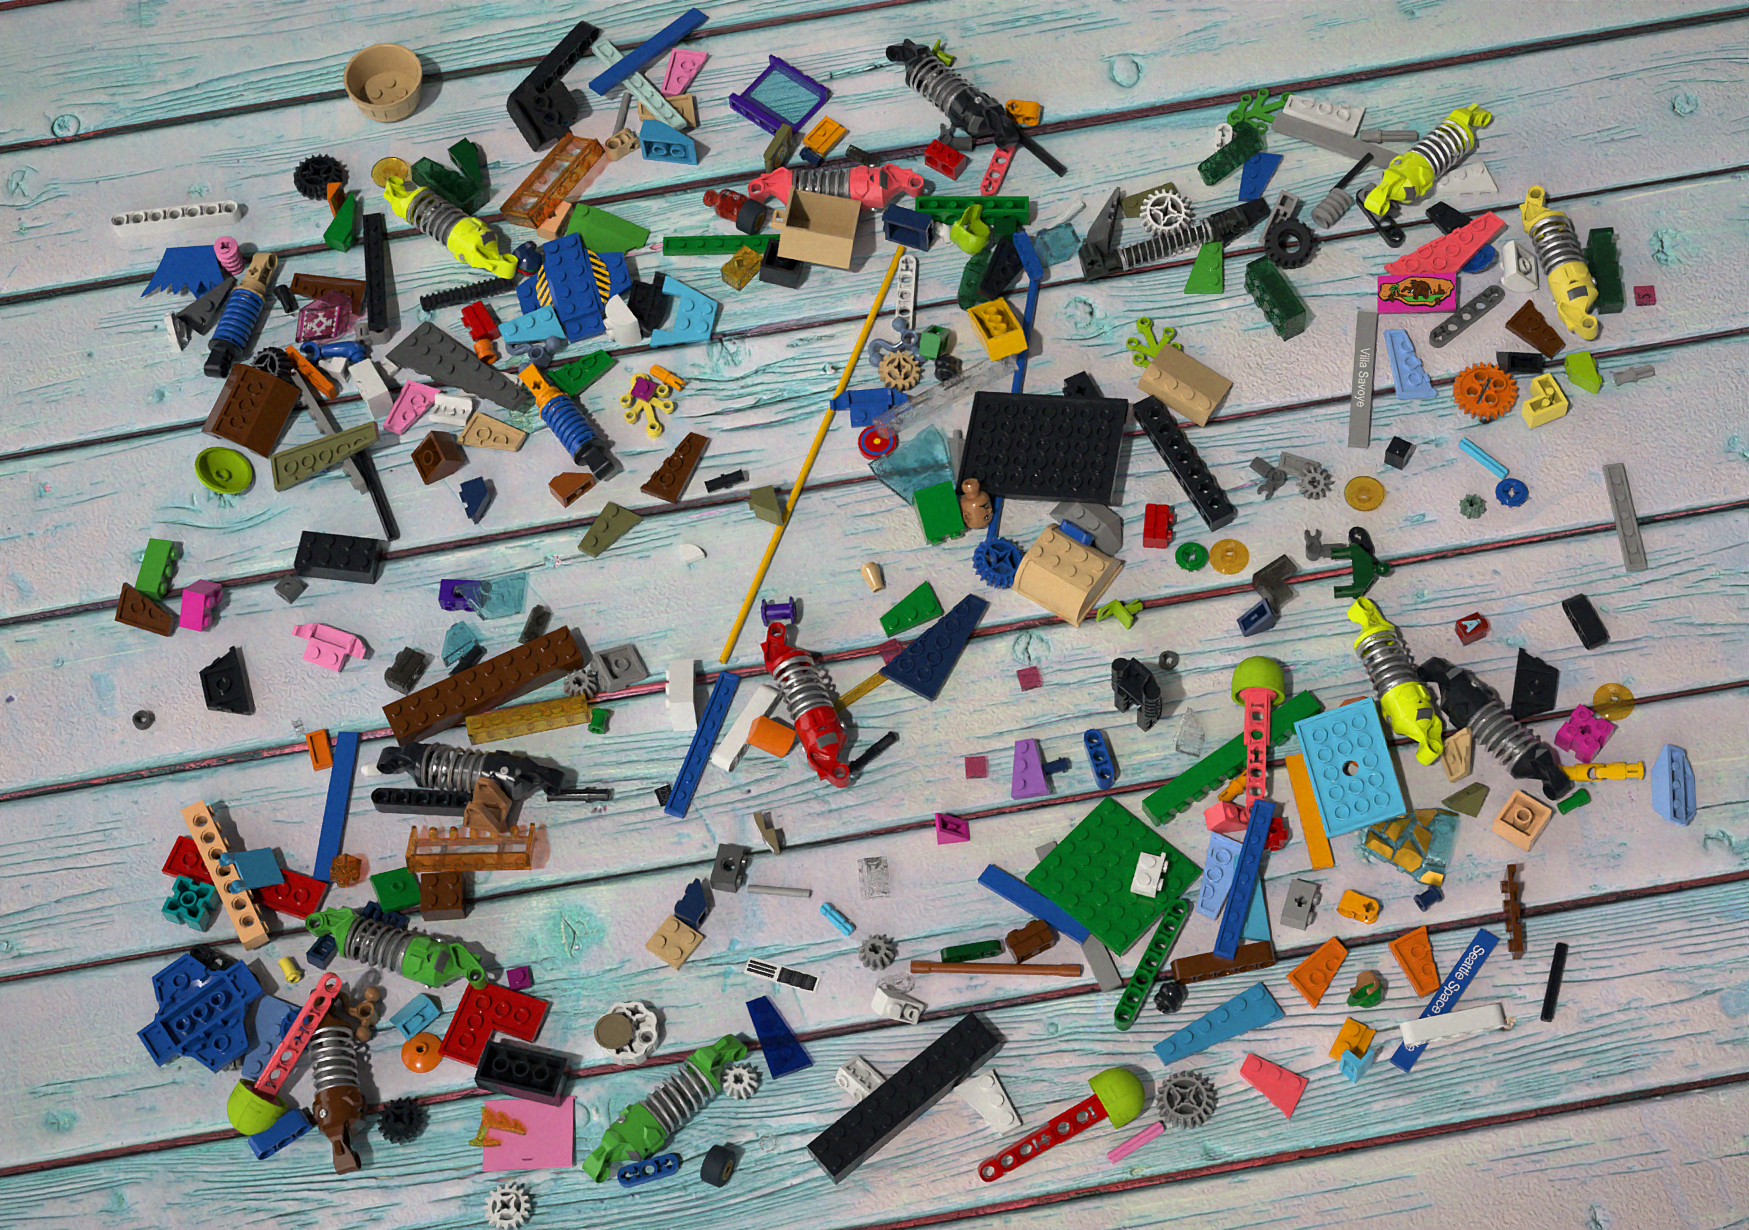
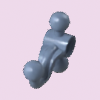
M897 317L892 322V328L901 333L900 342L892 345L886 340L879 338L870 342L868 346L869 362L873 367H879L880 361H883V355L875 351L877 346H881L890 352H897V350L901 349L912 351L914 361L923 363L926 360L923 357L924 355L918 354L917 333L912 329H906L907 322L904 318ZM907 337L915 339L912 343H906L904 340Z
M550 336L546 339L544 347L537 344L523 343L516 348H513L514 344H506L505 348L510 355L515 356L528 352V357L531 360L528 363L520 364L518 367V372L520 373L531 363H534L538 368H546L551 362V357L548 353L557 350L561 342L558 337Z

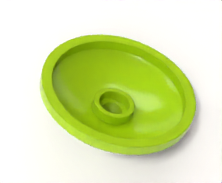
M210 447L201 451L195 460L194 469L196 476L203 485L217 493L237 494L244 491L251 482L252 469L250 464L241 454L232 449Z

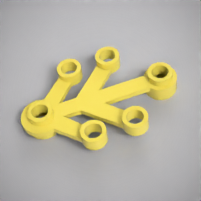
M636 373L631 377L630 383L632 387L626 395L620 397V404L623 408H628L632 405L631 400L634 396L630 393L638 378L641 377L649 381V377L646 374ZM657 385L655 393L659 397L665 398L669 395V390L666 385ZM653 396L649 403L638 399L633 408L625 412V421L628 424L634 423L637 415L644 407L648 421L646 426L647 435L652 439L659 438L662 435V427L660 423L656 422L651 405L669 414L674 410L673 403L670 400L661 401Z

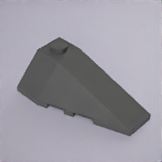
M1116 187L1088 230L1087 238H1083L1082 245L1086 243L1095 244L1100 256L1107 255L1110 251L1119 207L1120 187Z

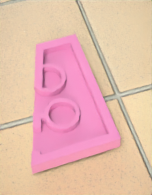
M672 48L660 92L661 96L672 97L682 95L708 59V52Z
M407 379L382 425L384 430L402 435L435 403V394L442 393V390Z

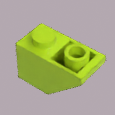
M1589 351L1566 355L1564 368L1569 382L1593 394H1597L1600 385H1602L1601 375L1596 372L1594 357L1591 358Z

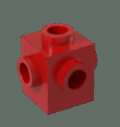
M1282 817L1272 818L1264 850L1278 851L1284 848V842L1288 840L1287 828H1283Z

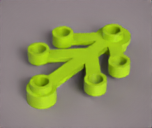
M1141 317L1136 322V329L1139 333L1144 334L1149 347L1139 344L1134 337L1127 339L1126 347L1128 350L1140 352L1133 355V364L1147 368L1151 361L1145 360L1143 354L1154 359L1165 344L1174 338V329L1172 327H1165L1163 329V337L1157 345L1151 332V320L1148 317ZM1173 342L1170 344L1171 346L1176 347L1179 351H1181V345L1179 343Z

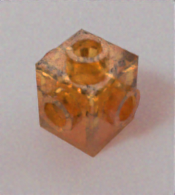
M347 853L333 857L329 881L337 883V886L342 888H348L350 885L357 884L360 878L362 860Z

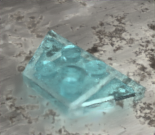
M526 572L456 585L454 590L457 594L460 592L467 600L466 603L469 607L474 609L483 621L515 615L522 611Z

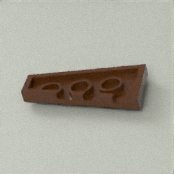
M294 273L290 290L291 293L334 308L340 305V310L360 316L366 295V281Z
M690 432L675 448V452L665 459L661 468L655 471L650 476L651 479L640 487V491L677 504L709 442L708 438Z

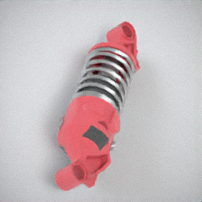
M891 163L883 167H876L875 164H871L869 167L859 165L856 168H848L846 172H843L841 168L837 172L829 169L827 174L821 169L818 177L814 169L810 171L809 177L807 172L802 170L799 177L796 170H788L782 166L772 173L761 174V177L752 180L747 187L750 199L760 203L764 202L770 195H773L786 206L791 185H794L795 189L861 201L860 210L877 211V208H884L902 190L913 198L915 196H923L925 193L924 181L920 175L912 172V168L901 169Z

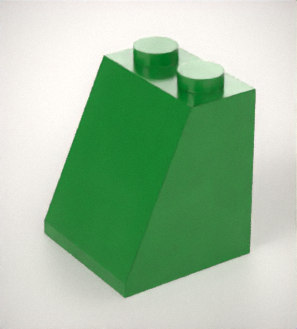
M951 480L913 492L912 504L926 545L932 544V546L943 543L944 539L950 538L955 540L962 537L965 527Z

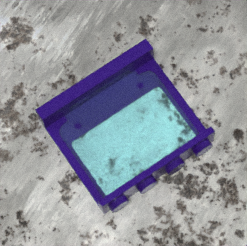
M770 54V65L740 96L733 92L728 97L730 108L775 136L782 123L791 126L793 137L829 101L828 92L824 85L818 84L810 76L800 73L797 68L789 66L780 57Z

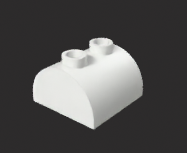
M1515 240L1508 242L1502 249L1503 260L1500 261V267L1504 271V276L1501 277L1503 286L1515 292H1529L1538 289L1536 256Z
M616 294L607 302L605 307L607 318L603 320V323L608 329L605 332L611 341L614 340L618 344L626 346L635 345L642 341L638 320L620 296Z

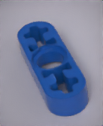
M1025 231L1015 232L1013 234V243L1031 281L1042 279L1043 269Z
M664 1154L620 1168L617 1178L621 1186L631 1188L676 1174L679 1170V1162L675 1155ZM670 1160L671 1163H674L672 1164L671 1169H668V1167L665 1166L667 1165L666 1161ZM657 1163H659L662 1172H659ZM644 1167H654V1173L650 1176H645L642 1173ZM636 1169H638L641 1178H638L637 1175H635ZM629 1172L630 1175H633L630 1177V1181H626L624 1178L625 1173Z

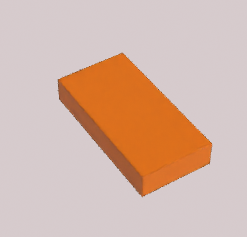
M325 728L305 734L314 771L332 767L333 758Z

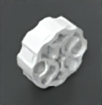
M637 1001L630 1003L618 1002L611 1005L608 1012L600 1016V1018L611 1013L625 1014L631 1023L632 1034L629 1041L620 1048L606 1049L600 1046L603 1054L611 1058L615 1064L621 1066L644 1063L647 1061L648 1056L657 1050L660 1043V1028L654 1013ZM646 1037L653 1038L650 1042H643Z

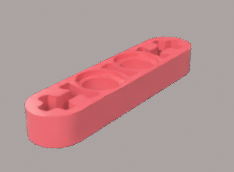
M1016 145L1007 147L1006 152H1004V148H996L980 186L981 196L997 195L1015 153ZM998 158H1004L1006 159V162L1001 164L997 163L996 160ZM997 172L1000 174V176L998 178H992L990 177V174ZM990 184H992V190L986 192V190L989 189Z

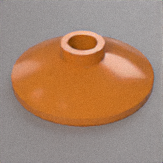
M426 1032L417 1033L409 1041L406 1040L401 1050V1058L404 1065L416 1073H426L435 1069L443 1058L438 1055L441 1041L435 1035ZM421 1047L424 1048V1051H423V1052H421V1053L417 1052V1050H418L419 1048H421Z

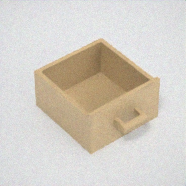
M791 185L786 210H774L771 221L772 228L781 230L777 256L849 269L861 201L795 189L794 185ZM776 218H783V222L777 221Z

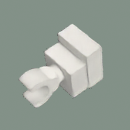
M333 357L331 363L324 360L319 361L317 367L322 368L320 373H329L332 378L339 379L340 382H348L350 377L348 367L351 365L347 358Z

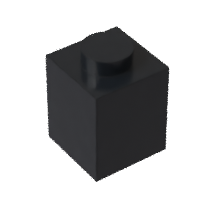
M1394 436L1386 449L1384 463L1402 471L1411 456L1412 443Z

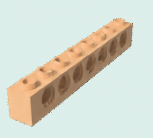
M202 799L181 809L180 811L246 951L270 941L266 934L270 930L266 922H261L259 919L262 913L258 905H253L251 899L254 898L251 890H245L238 894L230 893L229 887L232 886V882L234 880H241L235 863L222 867L218 859L215 860L217 856L228 852V849L231 847L226 837L221 838L220 833L223 830L218 821H213L212 817L215 816L211 805L206 806ZM207 822L205 826L200 827L202 823ZM210 839H215L213 842L207 843ZM230 872L229 875L223 876L224 873ZM246 905L244 909L238 910L240 906ZM249 922H254L253 925L246 927Z

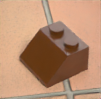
M431 430L411 454L425 485L432 484L454 474L463 463L449 432Z

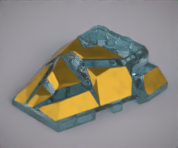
M1442 808L1407 809L1408 814L1368 827L1363 851L1384 863L1388 862L1397 867V871L1401 873L1406 872L1414 877V881L1420 884L1441 888L1459 812Z

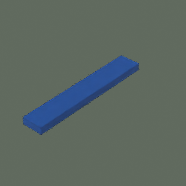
M989 864L978 878V883L1039 920L1043 919L1046 924L1082 946L1091 935L1088 929L1051 900L993 865Z

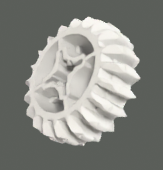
M1162 189V194L1158 190L1155 191V196L1149 194V200L1144 199V205L1140 207L1142 211L1140 218L1143 219L1141 224L1146 225L1145 231L1151 230V236H1154L1155 233L1160 236L1165 235V232L1169 236L1170 234L1173 235L1172 229L1175 234L1176 232L1180 233L1179 227H1181V230L1187 229L1186 223L1190 222L1188 216L1191 215V211L1187 210L1190 206L1189 203H1184L1186 198L1182 197L1179 199L1180 193L1177 192L1173 195L1172 189L1169 193ZM1160 202H1165L1163 206H1155V208L1153 207L1154 205ZM1171 203L1179 209L1181 214H1178L1177 211L1171 208ZM1166 208H1168L1167 217H1165L1163 221V212H1165ZM1150 215H1154L1160 221V225H1157ZM1178 221L1176 224L1172 226L1165 227L1166 224L1169 222Z

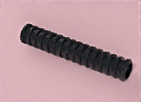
M495 277L492 280V278H489V281L485 279L483 280L484 282L478 281L477 284L473 282L472 285L466 284L465 287L461 285V288L455 287L453 290L449 288V291H438L437 294L433 292L432 295L426 294L425 297L421 295L420 303L424 312H427L428 309L432 311V308L438 309L440 306L444 308V305L450 306L452 303L455 305L456 302L460 304L461 301L467 302L468 299L472 301L473 298L479 299L480 296L484 298V295L490 296L492 293L496 295V292L500 294L502 293L501 291L507 292L508 289L512 291L514 288L512 279Z

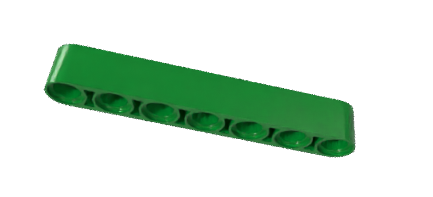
M1175 899L1169 904L1114 1011V1025L1117 1029L1121 1031L1130 1029L1138 1016L1187 920L1188 905L1184 900ZM1176 909H1180L1183 911V913L1176 914L1173 911ZM1172 927L1174 928V930L1168 932L1165 930V928ZM1158 944H1162L1165 946V948L1157 949L1155 946ZM1148 962H1154L1156 966L1148 967L1146 964ZM1145 980L1147 981V983L1145 985H1140L1137 983V981ZM1134 997L1138 999V1001L1135 1003H1131L1128 1001V999ZM1125 1015L1129 1019L1126 1021H1121L1119 1019V1016Z

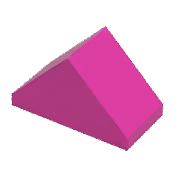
M938 812L935 813L938 845L967 842L970 840L968 821Z

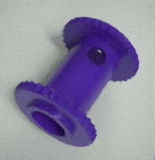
M790 596L789 603L768 605L766 599H763L761 617L764 626L768 627V620L790 618L792 624H795L797 610L794 598Z

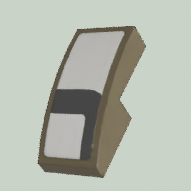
M762 812L754 813L755 824L762 840L776 856L780 855L774 828L766 830Z

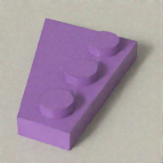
M1034 738L1015 741L1011 797L1014 800L1051 794L1046 782L1047 776L1041 764L1042 758L1038 743Z

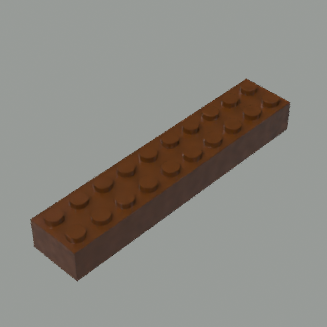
M567 625L383 706L382 709L399 747H402L414 741H423L566 677L567 673H574V669L579 671L586 667L583 657Z

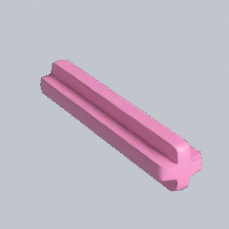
M1156 1121L1107 1153L1108 1160L1115 1164L1162 1134L1164 1132L1163 1125Z

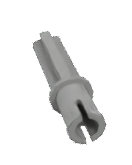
M1378 128V130H1361L1360 137L1364 142H1378L1380 144V142L1417 141L1418 134L1416 130H1381Z

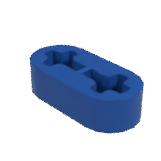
M1063 519L1059 526L1062 532L1084 545L1091 546L1095 538L1091 532L1070 520Z

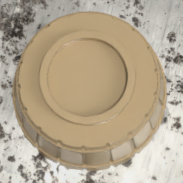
M395 43L374 44L362 49L358 54L356 53L345 67L343 82L349 97L366 117L374 121L394 122L403 119L415 110L420 101L423 78L422 67L418 57L407 47Z

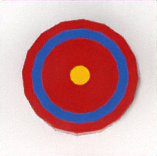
M884 425L869 426L858 437L859 451L868 460L882 461L888 459L893 455L897 444L894 432Z

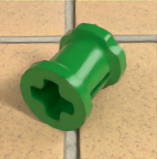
M594 708L591 712L593 715L591 723L588 724L587 730L595 734H604L605 722L610 714L604 709Z

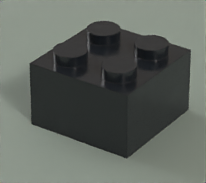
M769 238L760 265L759 281L796 289L804 261L777 256L780 240Z

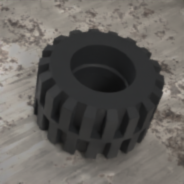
M1287 218L1285 221L1281 219L1278 223L1275 222L1268 230L1264 243L1265 254L1269 256L1271 263H1275L1276 267L1280 265L1285 270L1287 267H1290V270L1295 269V266L1300 267L1303 262L1308 260L1312 252L1314 237L1311 235V229L1306 228V223H1299V219H1295V221H1292V218ZM1283 235H1292L1299 241L1300 248L1293 253L1284 252L1278 245V239Z

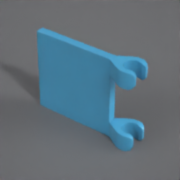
M271 847L238 853L224 852L221 854V858L218 859L222 867L235 863L241 880H234L232 886L229 887L232 894H238L254 888L283 884L285 882Z

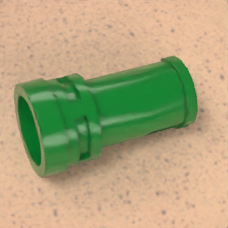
M1580 788L1572 793V796L1557 803V808L1562 815H1565L1576 807L1590 803V799L1584 789Z

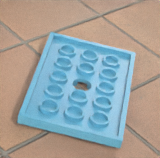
M1373 697L1294 723L1328 839L1408 814ZM1348 761H1355L1358 764V771L1353 776H1347L1343 772V768Z

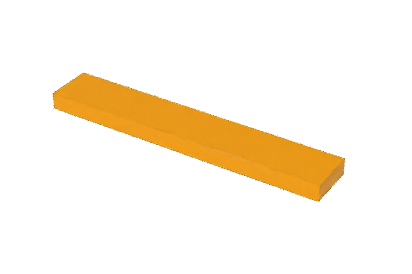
M1303 754L1285 756V764L1312 869L1315 871L1334 867L1329 843Z

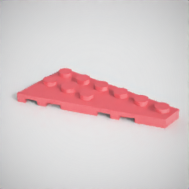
M1490 211L1470 221V224L1462 228L1458 227L1452 230V233L1441 236L1417 248V251L1407 256L1405 254L1399 260L1384 265V270L1391 275L1449 272L1457 274L1505 226V222Z

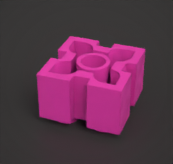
M1579 704L1570 715L1569 723L1566 721L1556 733L1554 744L1567 753L1570 749L1576 752L1575 758L1582 763H1592L1598 755L1600 747L1603 749L1612 737L1615 726L1602 717L1596 720L1593 718L1594 712Z

